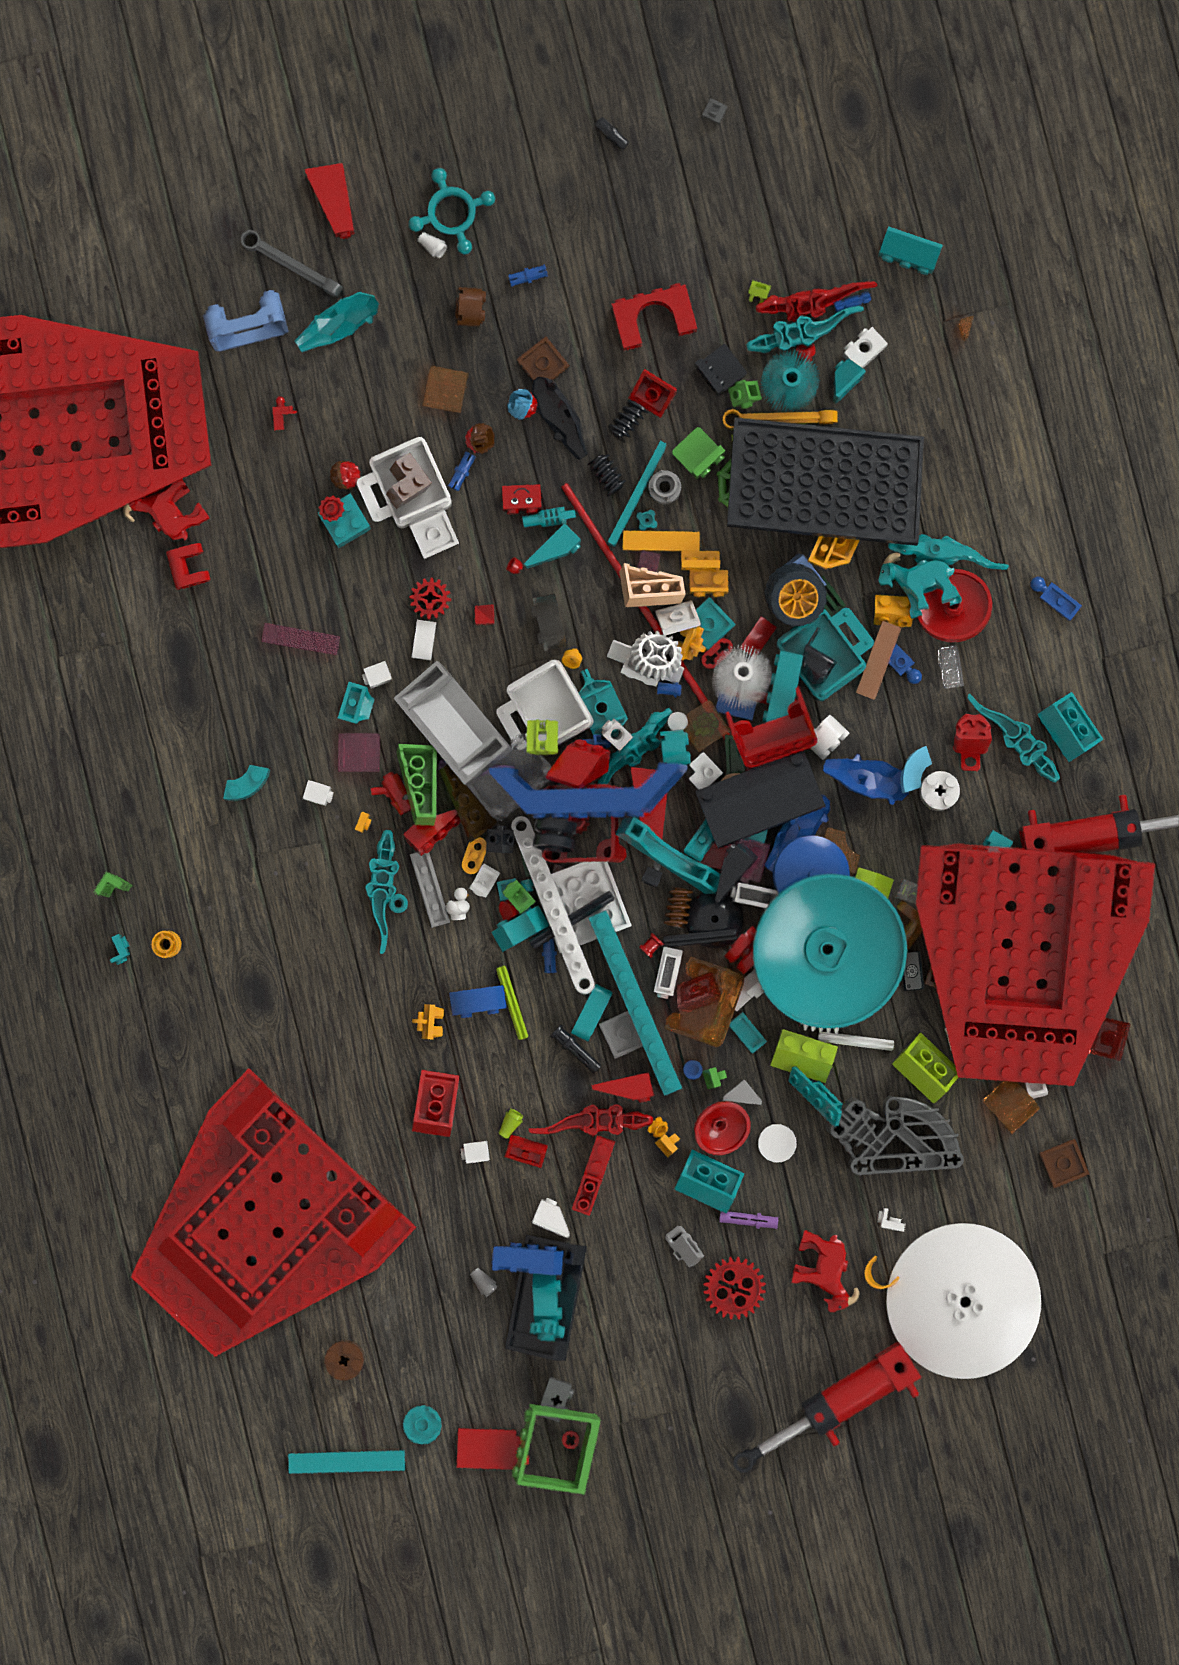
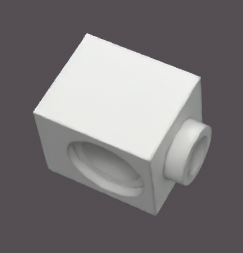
M385 661L365 668V674L362 675L365 685H370L371 689L393 681Z
M615 719L612 721L608 720L602 727V735L619 751L633 737ZM614 729H619L620 735L616 738L611 737V732Z
M308 780L303 799L326 806L327 802L331 803L334 792L331 791L330 786Z
M487 1141L464 1144V1148H461L462 1160L466 1159V1164L489 1161Z

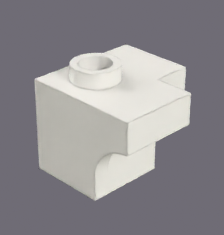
M704 752L689 765L695 772L689 780L698 790L710 786L723 774Z

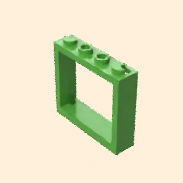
M530 1404L529 1410H526L524 1415L526 1424L520 1433V1440L522 1442L521 1447L517 1448L516 1459L518 1461L517 1465L513 1467L512 1477H514L518 1485L585 1494L601 1421L598 1415ZM536 1414L587 1422L575 1481L523 1474Z

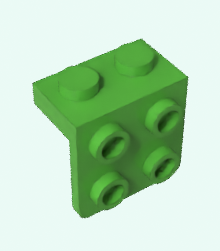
M697 427L673 449L672 454L697 480L699 477L704 478L711 471L709 468L714 463L718 465L725 458L723 456L725 449L721 445L718 447L701 428Z

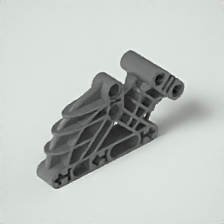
M895 1096L886 1097L883 1101V1118L880 1114L866 1108L865 1104L860 1100L851 1097L844 1101L840 1110L842 1114L838 1131L833 1130L834 1126L829 1121L826 1123L827 1132L838 1138L846 1152L850 1154L851 1158L848 1166L857 1175L959 1168L964 1161L956 1138L959 1134L954 1133L948 1123L950 1119H945L938 1113L939 1108H932L914 1099ZM891 1100L897 1101V1107L894 1110H890L888 1107ZM854 1104L858 1105L857 1109L855 1108V1111L852 1110V1106L854 1107ZM904 1115H909L920 1120L904 1121ZM870 1118L884 1122V1125L876 1134L873 1132L876 1125L874 1123L870 1125L867 1123ZM893 1119H897L899 1123L896 1129H891L889 1126ZM927 1124L935 1134L915 1135L906 1126ZM895 1135L914 1151L880 1154ZM853 1138L856 1139L854 1145L857 1147L861 1143L866 1144L856 1156L849 1144ZM938 1138L942 1150H932L922 1139ZM953 1154L958 1157L957 1160H954V1163L950 1160H944V1157L952 1158ZM898 1157L901 1160V1164L897 1168H873V1162L876 1159ZM915 1157L920 1160L916 1163V1166L912 1163H906V1160L913 1161ZM859 1161L862 1164H867L868 1167L860 1166L859 1170H857L854 1165Z

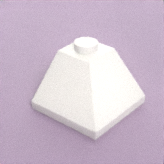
M546 1198V1201L541 1200L532 1223L568 1238L570 1232L560 1207L556 1206L557 1202Z

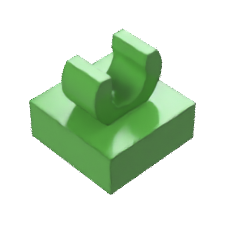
M716 1067L702 1071L707 1089L721 1086L720 1080L727 1078L725 1070L717 1072Z

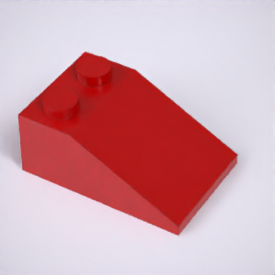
M576 740L565 748L546 774V779L581 789L608 772L610 750L604 749L600 745L588 744L585 740Z
M421 1070L412 1127L413 1132L450 1137L459 1083L458 1075Z
M649 1073L592 1085L593 1090L633 1100L638 1099L639 1103L649 1101L650 1096H654Z

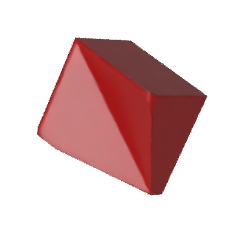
M494 604L475 606V625H495Z

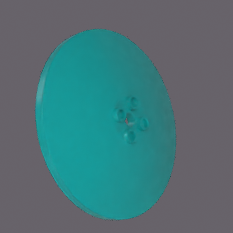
M841 874L814 875L799 880L785 888L771 901L762 914L753 942V962L756 976L769 1000L793 1020L818 1028H840L853 1025L880 1010L896 991L902 979L907 959V941L904 927L890 901L868 883L855 877ZM825 944H831V953H823L822 948Z

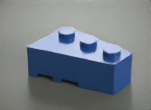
M510 1242V1246H494L492 1270L561 1275L563 1251H556V1247L545 1246V1249H539V1245L534 1244L522 1247V1243Z

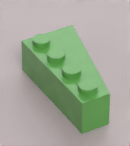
M398 744L396 753L414 824L434 826L436 820L437 751L432 745Z

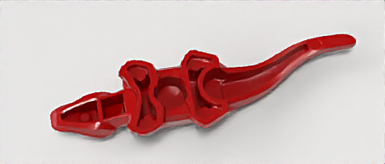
M874 281L853 282L847 285L843 284L839 288L834 287L831 290L813 289L797 292L786 297L773 295L764 302L757 304L756 311L769 314L786 312L787 319L791 322L797 321L799 316L811 314V316L817 318L825 313L826 307L858 290L877 287V283Z
M592 1104L584 1108L580 1113L568 1116L552 1126L530 1128L529 1132L531 1134H555L567 1129H580L592 1136H595L599 1131H609V1133L619 1135L622 1133L623 1127L637 1130L651 1125L653 1117L637 1111L623 1113L622 1106L618 1104L612 1105L608 1109H599L596 1105Z

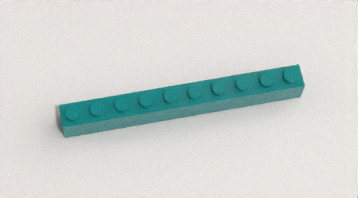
M780 651V655L776 654L774 665L777 666V671L772 673L770 684L773 685V690L768 692L766 703H769V709L764 711L762 722H769L789 715L787 708L795 701V688L798 687L803 655ZM768 830L743 840L765 844Z
M604 910L588 917L664 1096L681 1089L682 1086L607 911Z

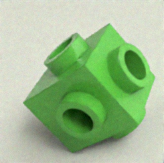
M746 380L735 382V386L728 388L733 407L741 406V409L752 407V403L762 399L757 381L746 382Z

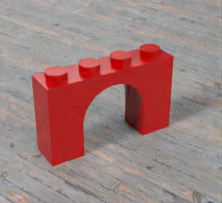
M673 284L670 286V289L666 290L658 288L652 290L651 294L647 295L639 293L629 300L620 298L612 304V311L623 351L642 347L637 317L640 311L649 305H661L671 312L678 337L697 332V325L686 284Z

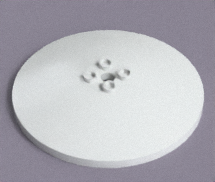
M958 1223L932 1229L914 1240L904 1250L891 1272L888 1285L896 1277H900L894 1286L887 1288L886 1306L892 1331L906 1353L918 1364L934 1373L960 1379L978 1378L995 1373L1012 1363L1025 1350L1036 1331L1041 1311V1292L1035 1270L1025 1253L1012 1240L991 1228L976 1224ZM962 1297L970 1298L971 1302L968 1307L960 1305Z

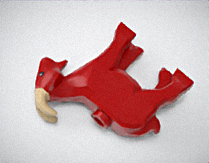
M182 479L160 493L125 505L123 509L125 517L131 522L135 520L131 516L130 511L149 513L155 520L153 525L158 532L162 530L166 536L173 540L182 538L184 541L187 540L188 533L186 530L188 528L198 526L210 519L200 503L196 504L191 514L182 515L175 503L181 497L191 492Z
M804 1230L799 1251L811 1248L817 1251L819 1256L816 1268L795 1264L791 1283H811L833 1295L832 1299H824L828 1303L829 1312L845 1309L855 1303L859 1298L858 1288H854V1294L850 1297L840 1282L842 1271L846 1272L848 1261L845 1260L846 1251L844 1243L837 1239L838 1235H833L829 1241H825L818 1235Z

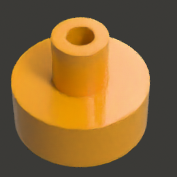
M575 648L565 651L562 657V663L571 669L578 668L582 661L581 654Z

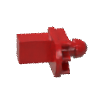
M279 396L276 398L277 407H273L274 430L285 429L284 414L297 413V410L293 411V406H284L285 399Z

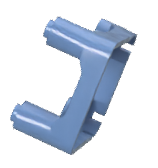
M274 290L264 292L259 301L261 309L256 314L233 320H226L223 307H219V305L209 306L203 315L209 341L214 350L223 351L288 333L279 293H275ZM263 325L262 328L250 330V331L243 332V333H239V334H234V332H238V331H242V330H246V329H250V328H254V327Z

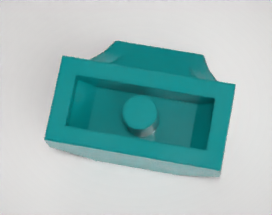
M348 682L338 719L355 724L361 720L369 719L375 699L369 694L366 686Z

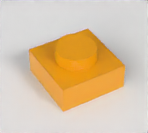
M361 812L355 828L356 831L363 833L364 830L369 829L372 821L369 819V814Z

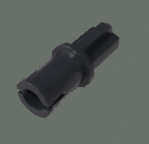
M601 117L595 125L607 136V140L610 139L621 151L629 144V141L618 132V128H614L604 117Z

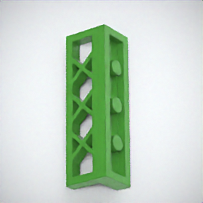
M106 872L94 892L109 898L115 887L129 892L132 885L119 876Z

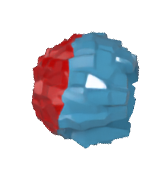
M518 389L510 395L507 408L511 416L519 420L531 417L535 413L537 399L531 392L526 389Z

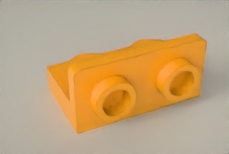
M682 551L681 570H720L719 551Z
M690 570V594H694V597H705V594H713V597H724V594H728V570Z

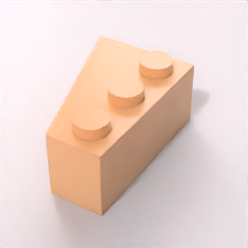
M626 563L623 564L620 570L625 607L681 604L686 595L683 577L660 571L659 573L648 571L647 568L641 567L640 569Z

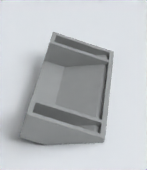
M438 661L433 663L394 697L399 706L465 785L499 763L513 751L457 681Z

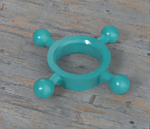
M436 168L432 172V179L438 183L440 190L433 195L429 202L428 216L422 218L414 216L410 218L408 222L409 228L417 232L423 228V225L432 223L438 231L444 234H456L459 241L457 244L458 251L461 254H468L472 250V244L465 238L464 231L474 221L475 207L482 204L485 206L493 205L495 195L491 191H485L479 198L472 199L463 189L447 187L445 182L447 174L445 170ZM448 196H456L463 199L469 208L466 221L455 228L443 226L435 216L437 204Z

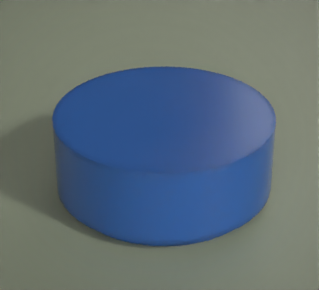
M690 1060L685 1063L683 1072L687 1078L697 1079L702 1074L703 1069L698 1061Z

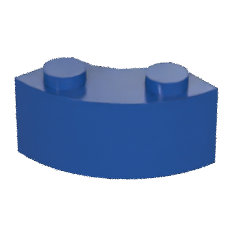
M503 985L450 993L452 1015H460L461 1018L472 1017V1013L487 1011L488 1015L499 1013V1009L506 1008Z

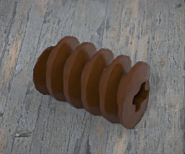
M673 887L674 890L668 892L673 897L667 899L672 905L666 906V909L671 912L665 913V917L670 920L664 921L663 924L684 928L682 925L688 924V921L683 919V917L689 916V913L684 910L691 907L686 902L692 901L687 894H691L693 891Z

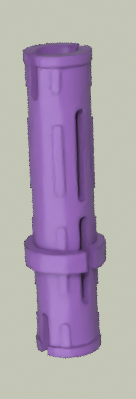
M721 1211L720 1223L756 1226L758 1229L760 1227L777 1229L778 1217L763 1216L761 1213L755 1215L727 1212L726 1214ZM730 1217L744 1218V1219H747V1220L733 1219V1218H730ZM751 1219H753V1220L767 1221V1222L751 1221Z

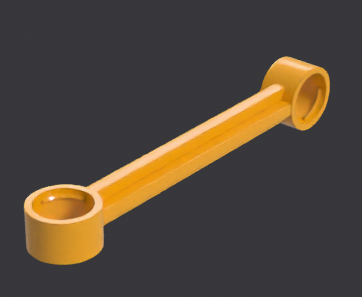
M730 409L723 416V424L730 430H733V426H729L725 420L726 416L730 413L738 415L739 418L795 424L838 423L836 410L740 414L739 411Z

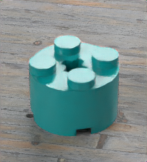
M683 729L660 732V736H664V739H660L664 763L691 764L690 752L686 751L685 745H689L688 733L683 732Z

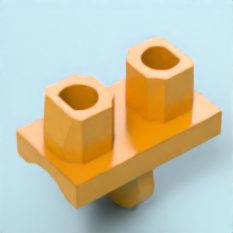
M697 626L680 631V635L686 637L684 643L678 641L677 646L681 647L680 654H682V660H692L694 656H698L699 652H705L706 647L702 645L704 639L701 638L704 628Z
M424 1004V1012H418V1019H412V1023H417V1031H422V1039L442 1037L443 1028L442 1026H434V1018L443 1019L444 1009L435 1007V1005Z

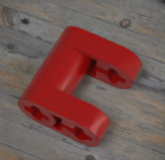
M201 543L191 544L166 552L176 590L211 581L209 571L189 574L186 558L203 553Z

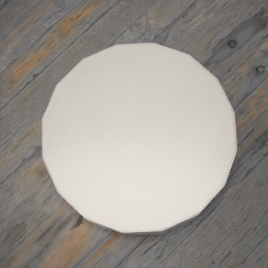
M773 1124L761 1132L758 1139V1148L767 1160L783 1162L794 1154L796 1138L788 1127L781 1124Z

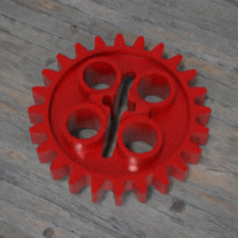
M730 1256L727 1263L724 1259H722V1265L715 1263L717 1269L710 1268L709 1270L712 1275L705 1276L709 1282L703 1283L704 1286L708 1287L703 1292L710 1295L706 1298V1301L712 1300L709 1307L713 1308L716 1306V1314L723 1311V1318L728 1313L731 1320L734 1314H736L738 1319H740L742 1313L745 1317H748L747 1311H751L754 1314L753 1307L760 1308L757 1301H764L760 1294L766 1293L765 1290L761 1289L766 1283L760 1282V1279L764 1276L757 1275L760 1269L756 1268L753 1270L754 1263L752 1262L747 1265L746 1258L743 1262H740L739 1256H737L736 1261H733ZM727 1270L734 1272L735 1276L732 1280L724 1278V1273ZM746 1277L751 1278L753 1281L749 1288L742 1286V1280ZM721 1280L730 1285L738 1283V1288L750 1292L751 1295H746L737 1290L732 1293L730 1287L721 1285L718 1282ZM725 1288L728 1292L725 1298L717 1297L718 1289ZM739 1295L745 1297V1303L741 1306L735 1304V1298Z

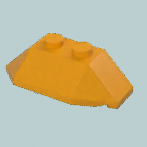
M819 536L808 562L823 569L849 564L859 540Z

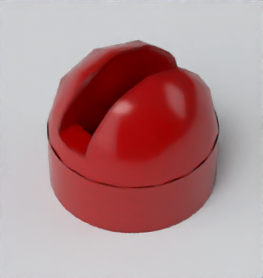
M513 557L509 561L506 570L513 574H519L520 570L523 569V564L519 559Z

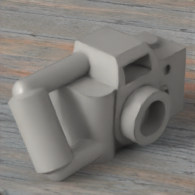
M676 1226L666 1234L665 1239L674 1250L673 1254L678 1261L684 1260L687 1266L691 1267L704 1257L697 1243L693 1241L691 1235L686 1233L682 1226ZM681 1233L682 1235L673 1242L672 1239Z

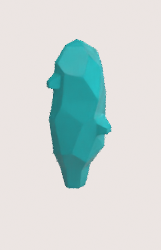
M357 292L352 296L340 299L320 315L314 316V320L298 336L295 342L301 352L345 338L353 334L363 323H373V316L378 313L379 303L374 295Z

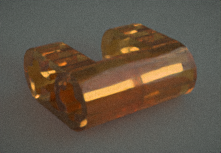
M901 900L896 908L910 919L904 927L908 951L923 930L918 911Z

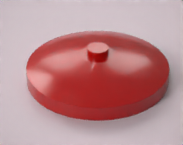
M954 569V574L949 577L951 584L956 587L962 598L961 603L950 606L949 602L943 604L941 602L943 591L940 589L924 594L929 609L921 610L922 616L917 617L921 627L930 636L938 640L962 642L978 635L990 620L992 614L991 593L981 578L966 570Z

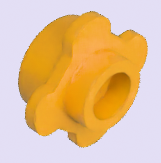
M657 1117L648 1127V1132L653 1133L655 1138L662 1137L668 1130V1124L663 1122L661 1117Z

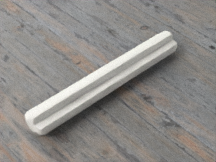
M823 1031L818 1034V1040L826 1043L889 1051L894 1049L893 1040Z

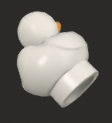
M457 888L454 896L458 901H449L446 905V911L451 915V920L466 919V913L470 908L469 903L465 901L469 894H467L464 888Z

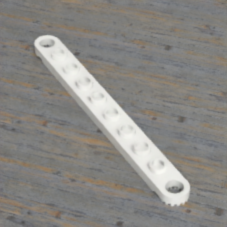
M517 817L512 822V830H514L515 838L575 988L581 994H588L593 991L595 984L546 860L542 857V850L533 847L535 833L531 823L526 817ZM518 822H525L527 824L526 829L518 831L516 829ZM588 979L590 981L589 988L581 989L579 987L581 980Z

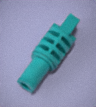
M564 507L541 510L539 514L522 516L524 527L537 525L549 527L567 524L566 519L575 518L576 514L575 510L565 511Z

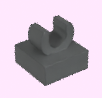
M710 98L702 117L719 125L728 106Z

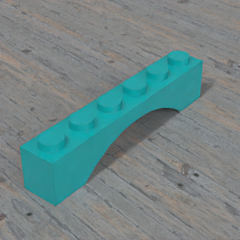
M623 818L615 835L705 894L716 893L721 874L672 848L661 840L649 826L637 818Z

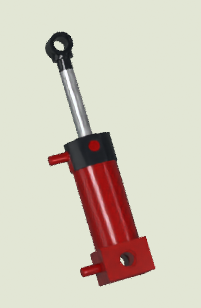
M1120 795L1121 811L1051 824L1050 822L1038 824L1035 810H1029L1030 825L1019 828V834L1023 849L1094 854L1141 847L1142 833L1179 827V815L1140 821L1137 811L1128 808L1126 795ZM1034 840H1038L1041 843L1040 849L1034 847Z
M898 1341L877 1353L875 1355L876 1358L800 1403L805 1410V1417L752 1450L746 1449L737 1452L733 1457L735 1469L743 1473L748 1472L753 1465L757 1464L756 1460L811 1426L817 1430L820 1436L826 1434L835 1447L840 1442L833 1430L839 1427L840 1423L894 1390L899 1392L907 1388L913 1398L917 1397L919 1392L913 1383L919 1380L921 1376L903 1346ZM902 1362V1368L898 1371L894 1370V1365ZM740 1457L748 1459L746 1466L741 1467L737 1464Z

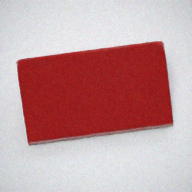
M761 616L742 643V651L745 649V653L748 651V655L751 652V657L755 651L754 656H758L756 653H760L777 627Z
M511 1135L505 1157L542 1168L548 1146Z

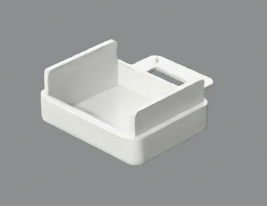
M422 437L414 438L373 456L370 459V466L373 472L357 480V486L372 519L379 522L393 516L399 528L408 527L409 523L444 508L446 510L452 504L450 494L430 449ZM410 452L432 484L424 493L396 509L386 496L390 487L398 482L389 469L396 460ZM375 483L379 484L387 502V506L382 508L379 507L370 487Z
M551 660L511 683L507 687V693L511 701L497 709V715L517 749L527 747V733L523 736L521 735L510 715L516 710L519 712L526 727L527 720L558 721V746L590 728L594 722L559 660ZM538 734V740L545 741L546 735Z

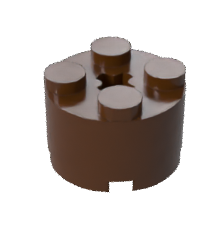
M458 287L459 298L456 297L455 319L459 320L456 322V325L479 327L485 321V310H482V305L486 301V291H482L481 288Z
M337 1341L326 1352V1370L337 1380H350L356 1377L363 1368L364 1352L353 1341ZM342 1355L345 1358H349L347 1365L340 1362Z

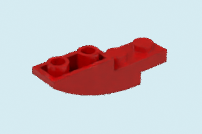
M597 1135L572 1210L590 1216L615 1141Z

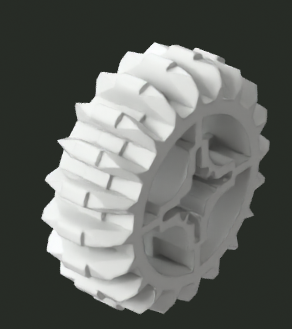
M658 630L655 634L651 631L647 635L643 633L640 638L636 639L631 648V662L635 665V671L641 670L640 676L646 674L647 680L653 677L654 681H656L660 677L663 681L666 676L668 678L672 677V674H675L680 667L682 654H680L681 647H677L678 641L672 642V636L668 638L666 635H659ZM644 648L647 650V657L645 658L642 654ZM667 654H669L671 658V662L667 663L666 661Z

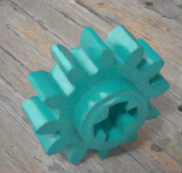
M543 1319L540 1320V1323H532L530 1326V1333L538 1335L537 1339L555 1341L557 1337H564L565 1328L557 1326V1322L553 1320Z

